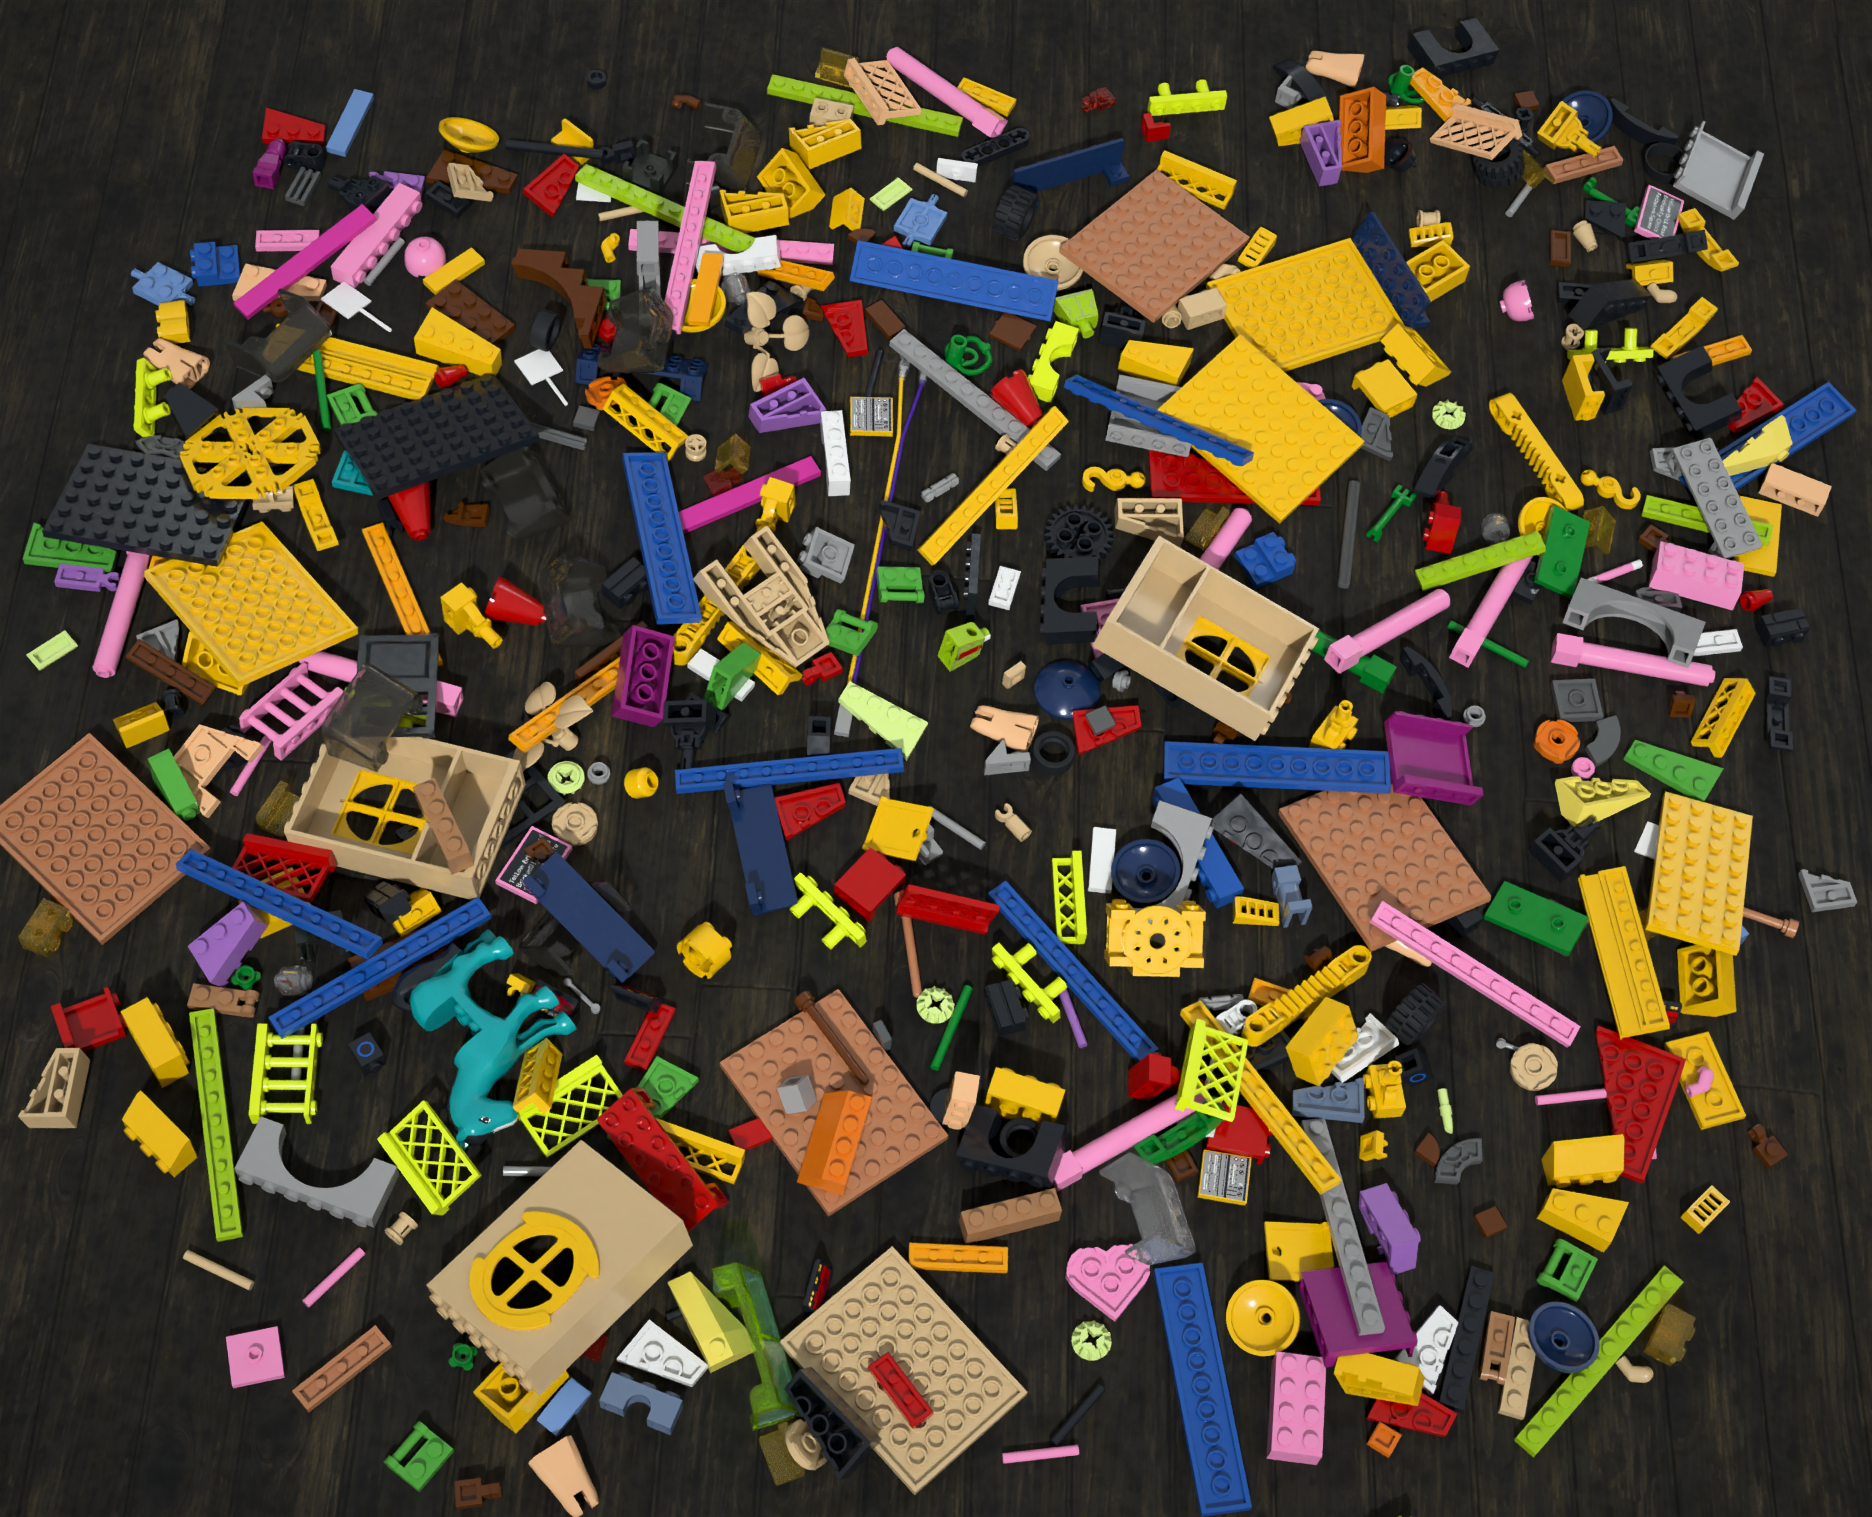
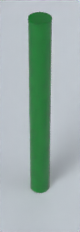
M316 350L313 351L322 429L323 431H330L331 423L321 351Z
M1451 620L1447 628L1462 635L1466 627ZM1487 638L1482 643L1483 647L1526 668L1529 662L1528 659Z
M964 985L932 1060L930 1068L933 1070H939L973 988L968 985Z

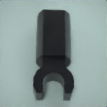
M386 499L378 502L377 508L386 525L388 536L392 537L391 530L394 528L399 529L402 534L403 525L398 521L390 500Z

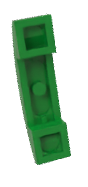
M1220 1102L1217 1103L1220 1110L1227 1112ZM1195 1111L1194 1115L1162 1135L1156 1137L1152 1134L1133 1147L1146 1165L1155 1164L1174 1157L1192 1147L1211 1133L1223 1119Z

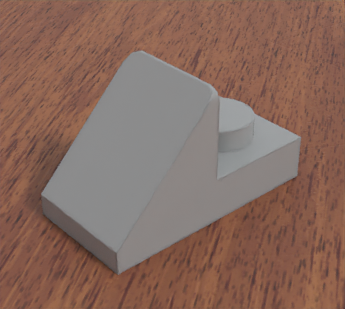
M265 374L232 398L234 409H239L240 413H242L241 408H267L264 400L274 393L271 379Z
M1002 740L985 760L984 775L1029 771L1030 754L1029 752L1022 753L1019 751L1007 754L1005 741Z

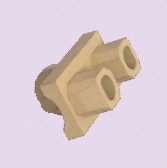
M293 486L287 487L282 492L277 487L278 493L276 495L273 491H267L265 493L266 498H263L261 493H258L260 499H253V510H259L260 513H268L271 509H280L282 512L291 511V508H294Z

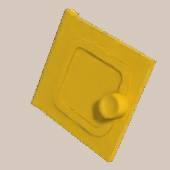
M880 796L879 804L862 850L866 852L871 847L873 850L880 851L884 855L916 861L922 842L927 838L926 831L934 808L891 800L885 796ZM916 829H918V831L915 833V836L913 837V832Z
M1264 1222L1269 1281L1299 1282L1301 1272L1334 1268L1331 1234L1327 1222L1321 1224Z

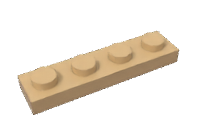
M1517 1317L1514 1322L1507 1378L1502 1386L1498 1413L1523 1420L1536 1353L1528 1339L1527 1329L1529 1320Z

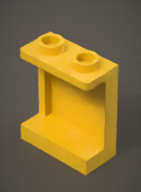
M1593 354L1572 356L1562 379L1575 420L1587 421L1594 419L1605 397L1604 391H1592L1588 379V374L1595 361Z
M1389 359L1377 362L1365 371H1359L1355 374L1352 383L1354 390L1360 388L1377 410L1390 415V418L1413 407L1417 397V393Z

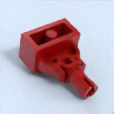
M1440 491L1435 497V503L1432 505L1428 515L1427 523L1429 527L1424 528L1422 540L1426 541V550L1451 554L1461 522V507L1450 506L1448 494L1444 491Z
M1149 1053L1128 1070V1097L1150 1101L1162 1091L1171 1090L1178 1093L1182 1070L1171 1065V1058L1164 1057L1160 1053ZM1198 1078L1204 1086L1206 1079Z

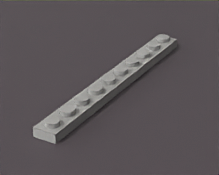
M905 329L890 340L889 346L1000 435L1008 434L1010 439L1017 444L1030 431L1028 427ZM1047 444L1033 461L1047 471L1060 459L1061 454Z
M1325 1118L1302 1120L1300 1125L1302 1130L1342 1179ZM1341 1180L1340 1185L1321 1194L1320 1199L1358 1334L1360 1336L1383 1333L1385 1326L1344 1183Z

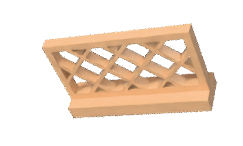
M855 58L848 59L844 76L877 125H884L886 119L921 115L922 109L888 60L858 63ZM878 68H885L887 72L882 71ZM876 74L878 76L883 77V80L873 75ZM887 79H888V80H891V81L895 82L896 85H895V84H892V83H890V82H887L886 80H887ZM871 82H874V83L878 84L879 86L877 87V86L873 85ZM882 86L891 89L892 92L882 89ZM895 92L903 94L904 97L895 94ZM879 94H881V95H883V96H886V97H888V98H887V99L882 98ZM893 99V100H895V101L900 102L901 104L899 105V104L894 103V102H892V101H890V100ZM903 105H908L912 107V109L906 108ZM888 107L895 109V111H889Z
M1456 104L1452 108L1453 115L1434 133L1430 141L1436 145L1493 160L1513 138L1518 140L1522 136V131L1517 119ZM1463 130L1462 133L1452 135V133ZM1449 134L1448 137L1442 139L1440 138L1441 136ZM1478 134L1477 137L1467 139L1469 136ZM1506 135L1505 137L1496 140V137ZM1463 138L1465 139L1464 141H1461V142H1457V143H1456V142H1453V141H1456V140H1459V139H1463ZM1494 138L1493 141L1482 143V141ZM1480 142V145L1473 147L1468 146ZM1494 147L1490 152L1485 151V149Z

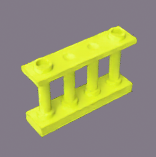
M257 1024L249 1117L252 1124H257L260 1117L267 1115V1113H304L306 1123L312 1124V1115L317 1114V1101L314 1100L318 1047L323 1045V1033H319L317 1024H311V1035H289L283 1039L279 1035H274L273 1032H270L268 1024ZM273 1045H310L309 1057H272L269 1055V1047H273ZM271 1067H308L307 1080H270L267 1078V1069L271 1070ZM269 1090H306L305 1103H267V1100H264L265 1092H269Z

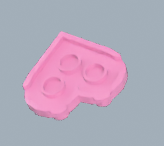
M1133 1244L1115 1245L1108 1251L1098 1247L1080 1248L1071 1255L1067 1263L1065 1277L1078 1294L1116 1322L1144 1287L1150 1275V1265L1147 1255Z

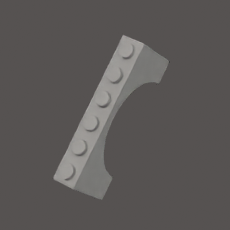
M637 221V275H639L640 326L643 328H657L658 332H660L661 289L658 221Z
M1584 578L1580 579L1563 620L1564 624L1580 630H1584L1590 622L1603 617H1622L1637 621L1649 627L1661 637L1668 650L1667 661L1686 668L1690 665L1706 623Z
M1160 800L1151 827L1162 832L1175 845L1181 859L1182 875L1175 891L1157 905L1167 906L1175 910V904H1182V901H1188L1192 892L1191 889H1188L1190 881L1195 882L1199 872V868L1195 866L1198 860H1203L1207 849L1203 847L1205 838L1210 840L1214 827L1210 826L1212 818ZM1133 908V909L1135 910V913H1136L1137 911H1139L1140 909H1143V908ZM1160 933L1153 934L1149 940L1150 945L1157 948L1162 947L1165 942L1164 936Z
M260 1117L234 1168L241 1182L247 1185H252L253 1183L260 1185L263 1190L272 1194L279 1192L293 1202H298V1200L306 1202L310 1208L315 1210L325 1209L330 1211V1214L336 1218L343 1219L346 1217L352 1219L353 1223L358 1226L366 1227L368 1225L373 1228L375 1227L399 1177L397 1166L374 1158L370 1166L358 1178L347 1184L333 1188H318L306 1185L295 1179L283 1165L282 1148L287 1135L284 1125Z

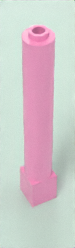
M895 47L888 51L887 60L897 71L968 119L974 127L987 136L995 138L1001 135L1008 122L1002 116L989 108H985L901 48Z
M1235 508L1200 560L1219 570L1252 522V517L1246 509Z
M126 551L127 558L92 667L100 677L108 678L116 673L145 578L144 571L150 565L151 555Z
M1533 556L1501 567L1449 658L1469 668Z
M1437 589L1357 635L1343 637L1329 646L1324 660L1339 674L1358 664L1362 656L1447 609L1450 606L1448 593L1442 589Z
M1557 633L1552 643L1551 663L1577 667L1578 663L1706 687L1709 683H1713L1715 679V670H1712V665L1690 662L1689 667L1686 668L1667 661L1668 657L1583 642L1582 637Z
M319 651L299 660V663L305 662L309 671L353 684L356 683L357 661L324 651ZM437 681L436 712L456 717L464 699L462 688ZM399 695L401 698L427 705L428 695Z
M1202 1093L1194 1096V1102L1202 1104L1206 1100ZM1177 1094L1074 1152L1068 1151L1064 1153L1052 1185L1057 1192L1081 1179L1082 1175L1133 1147L1150 1135L1156 1134L1195 1112V1110L1185 1108L1183 1112L1174 1109Z

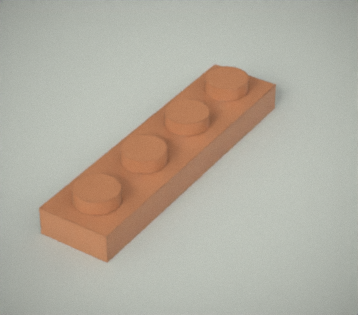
M1612 146L1601 149L1595 158L1586 153L1547 164L1544 171L1552 184L1621 166L1623 158L1616 147Z
M375 1325L292 1390L293 1394L309 1413L392 1347L391 1343Z

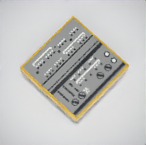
M850 397V436L893 437V398Z
M1203 1150L1197 1198L1245 1206L1248 1195L1251 1157Z

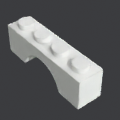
M776 235L756 238L749 249L738 254L724 253L718 249L716 244L699 246L696 260V268L699 273L703 253L723 254L724 262L721 276L781 267L780 247Z
M842 410L822 411L820 430L825 450L828 496L850 495L851 480Z

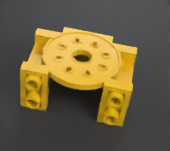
M1114 899L1112 903H1106L1107 930L1104 959L1109 966H1127L1132 976L1180 977V967L1204 968L1202 945L1203 921H1205L1206 912L1195 901H1182V904H1175V910L1167 906L1153 905L1140 909L1136 913L1133 907L1126 903V900ZM1155 933H1160L1165 938L1164 945L1157 949L1151 947L1150 937Z

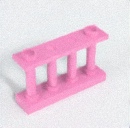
M303 662L300 666L293 668L285 679L256 704L241 714L239 717L241 731L245 733L252 726L274 742V755L282 761L345 705L344 691L336 687L332 692H326L308 678L307 664ZM301 684L322 699V701L316 706H310L292 691ZM286 698L305 712L306 715L300 720H294L276 705ZM269 712L290 727V729L284 734L279 735L260 721V719Z

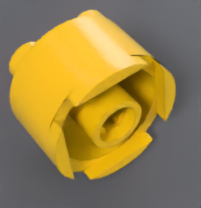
M704 922L694 928L677 944L678 954L683 953L685 957L683 963L691 972L701 978L706 975L707 979H710L731 959L730 948L732 944L728 938L721 937L709 922Z

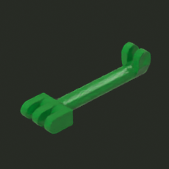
M1591 177L1583 187L1584 192L1599 201L1617 202L1594 188L1597 183L1594 177ZM1636 206L1633 210L1626 207L1625 223L1632 228H1635L1640 211L1639 207Z
M1399 484L1391 495L1395 501L1378 522L1370 528L1366 536L1371 538L1373 535L1375 536L1374 541L1378 542L1382 536V529L1402 504L1410 507L1417 494L1413 493L1408 497L1410 490L1405 489L1401 493L1403 486Z

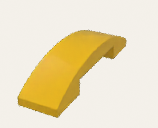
M1695 208L1678 214V220L1684 233L1705 230L1708 250L1696 253L1708 265L1721 272L1739 265V262L1728 249L1723 251L1704 228L1706 221Z
M1701 297L1689 309L1688 314L1669 332L1663 333L1651 345V348L1665 359L1670 358L1695 337L1714 316L1718 308Z
M311 479L292 485L316 550L320 551L339 545L314 480Z

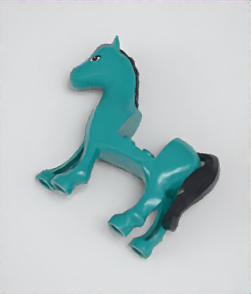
M488 929L478 939L468 943L464 950L460 949L455 943H451L442 956L405 972L397 980L392 997L393 1005L400 1010L411 1013L418 1024L426 1031L440 1028L455 1016L462 1026L468 1025L472 1030L470 1032L472 1038L463 1045L454 1058V1064L457 1068L446 1104L447 1120L457 1134L456 1141L460 1143L463 1151L468 1145L478 1146L492 1136L493 1133L512 1126L517 1122L519 1113L512 1108V1102L509 1100H492L487 1098L495 1082L505 1076L520 1056L539 1041L551 1035H568L577 1029L572 1020L562 1011L554 1019L540 1018L536 1020L534 1025L527 1031L517 1034L523 1021L530 1014L541 1009H553L560 1004L557 997L547 986L541 987L535 994H522L518 998L513 1010L504 1019L492 1015L472 1000L468 982L474 972L484 964L497 959L506 960L514 955L512 948L501 936L496 938Z

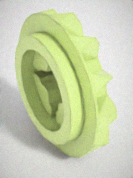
M1449 400L1445 402L1439 401L1432 411L1435 423L1445 429L1460 427L1464 423L1466 415L1463 412V406H1458L1457 402L1451 403ZM1446 411H1447L1448 413H1451V412H1452L1453 415H1452V416H1451L1450 414H1449V415H1445V413H1446Z
M559 762L550 769L548 782L557 792L562 793L564 796L567 793L574 795L575 791L581 789L583 782H585L584 772L574 762ZM569 775L571 782L565 781L562 783V776L568 777Z
M934 986L925 989L919 995L916 1006L919 1015L924 1020L937 1024L945 1022L951 1017L955 1003H953L952 995H949L944 988L940 989ZM933 999L936 1002L942 1001L939 1006L940 1010L937 1007L929 1008Z
M1094 1320L1091 1322L1083 1321L1075 1328L1071 1339L1074 1351L1081 1358L1091 1361L1103 1358L1109 1352L1112 1343L1110 1332H1108L1104 1324H1099ZM1088 1332L1092 1337H1099L1095 1343L1096 1349L1091 1342H1085L1088 1339Z

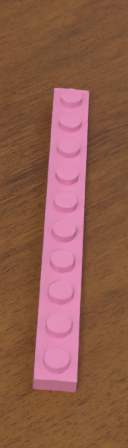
M695 161L659 324L660 332L668 333L669 329L675 330L676 334H681L716 171L715 162Z
M630 229L629 250L637 251V229ZM659 231V252L675 254L679 233ZM701 237L700 246L716 244ZM778 240L781 260L796 263L833 265L834 244ZM716 244L718 249L724 253L738 254L730 249H727L721 245Z
M1384 901L1379 903L1369 921L1371 924L1565 1047L1571 1045L1581 1026Z

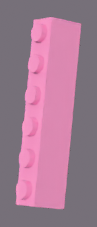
M401 183L394 188L373 214L377 221L356 236L331 265L333 280L340 283L346 282L354 289L359 283L364 281L366 274L376 266L379 258L385 255L392 242L398 239L400 232L410 224L413 216L420 212L422 208L420 192Z

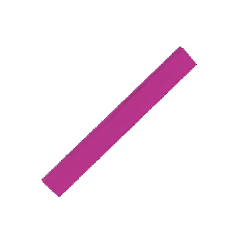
M361 204L233 303L235 308L249 320L377 221L376 217Z
M810 456L679 511L683 534L761 502L762 496H760V491L763 484H767L769 477L793 484L796 487L821 476V471Z

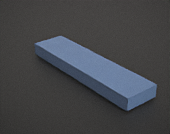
M354 89L326 146V152L346 157L374 100L373 93Z

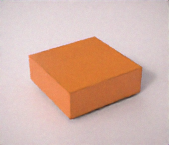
M1380 1421L1367 1445L1389 1458L1402 1435Z

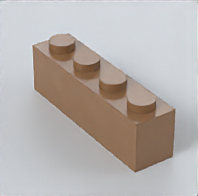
M433 778L413 786L417 803L451 875L474 866L470 850L436 779Z
M1053 1188L962 1211L960 1213L959 1225L965 1244H970L1059 1221L1062 1209L1056 1190Z

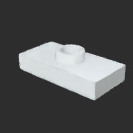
M938 158L936 173L944 178L975 182L978 164Z
M1003 566L999 567L988 605L1010 610L1021 571Z

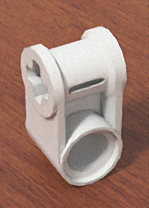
M1243 1000L1229 1010L1219 1014L1215 1019L1226 1033L1238 1036L1242 1032L1247 1018L1240 1012L1246 1011L1251 1015L1257 1011V1006L1253 1001Z

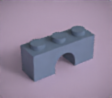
M619 1372V1374L611 1373L599 1400L600 1408L623 1417L631 1404L635 1402L647 1404L650 1408L647 1426L668 1435L672 1434L683 1409V1400L676 1393L671 1391L663 1393L656 1390V1386L648 1382L638 1383L633 1381L630 1375Z

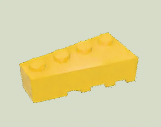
M433 307L414 337L416 354L451 366L463 364L468 372L480 376L485 374H494L496 376L502 366L501 350Z

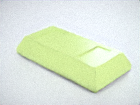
M897 178L872 196L870 200L884 212L911 192L912 188L900 178Z
M64 630L26 655L40 671L77 648L78 645Z

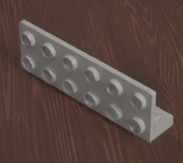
M1707 438L1673 448L1666 462L1674 478L1683 474L1715 541L1708 550L1710 555L1730 560L1731 557L1760 549L1762 543L1712 439Z

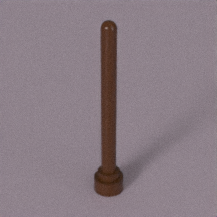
M809 991L799 994L794 1000L795 1005L799 1010H803L810 1015L858 1081L864 1086L867 1085L869 1078L815 1008V998Z

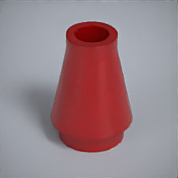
M463 364L438 368L434 373V379L440 388H448L461 378L467 376V370Z
M1769 589L1746 591L1740 597V605L1745 611L1753 612L1771 601L1773 594Z

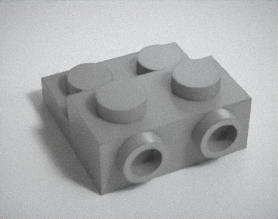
M816 527L804 537L803 545L806 547L805 551L802 550L797 559V562L800 563L799 569L816 578L823 575L841 584L845 579L855 545Z

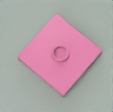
M277 1326L226 1337L233 1388L285 1378L279 1329Z

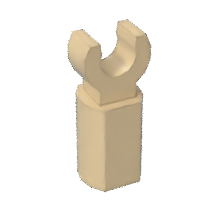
M1004 804V810L1007 813L1002 814L997 809L995 811L996 819L1000 822H1005V826L1020 842L1024 841L1030 836L1031 829L1016 814L1012 813L1013 809L1009 804Z

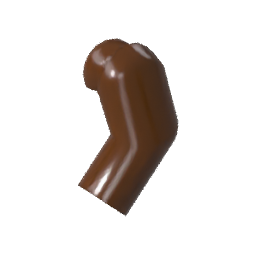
M685 94L674 95L671 105L678 109L681 108L682 103L697 110L702 104L701 100Z

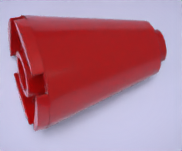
M1020 369L1013 372L1014 377L1008 379L1006 376L991 389L992 393L990 396L1026 427L1032 428L1044 415L1025 371Z
M429 482L388 496L408 536L416 541L426 539L427 535L431 532Z
M499 576L486 607L484 617L492 620L538 626L539 622L544 624L548 611L544 610L546 605L507 579Z

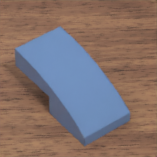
M571 1378L547 1405L537 1421L555 1436H559L573 1415L578 1414L592 1393L574 1378Z

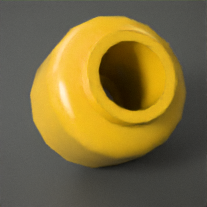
M644 767L630 770L624 779L625 790L629 796L636 799L652 796L658 787V777L650 768Z

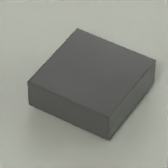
M579 406L573 426L594 431L600 417V410Z
M1106 706L1085 715V719L1095 736L1114 728L1116 725Z
M879 1020L873 1023L872 1033L885 1051L890 1050L892 1038L883 1021Z

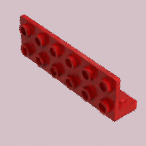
M643 1087L631 1088L600 1115L597 1121L652 1195L680 1217L684 1222L687 1232H689L713 1210L723 1208L729 1201L716 1183L705 1184L656 1120L650 1111L657 1105Z

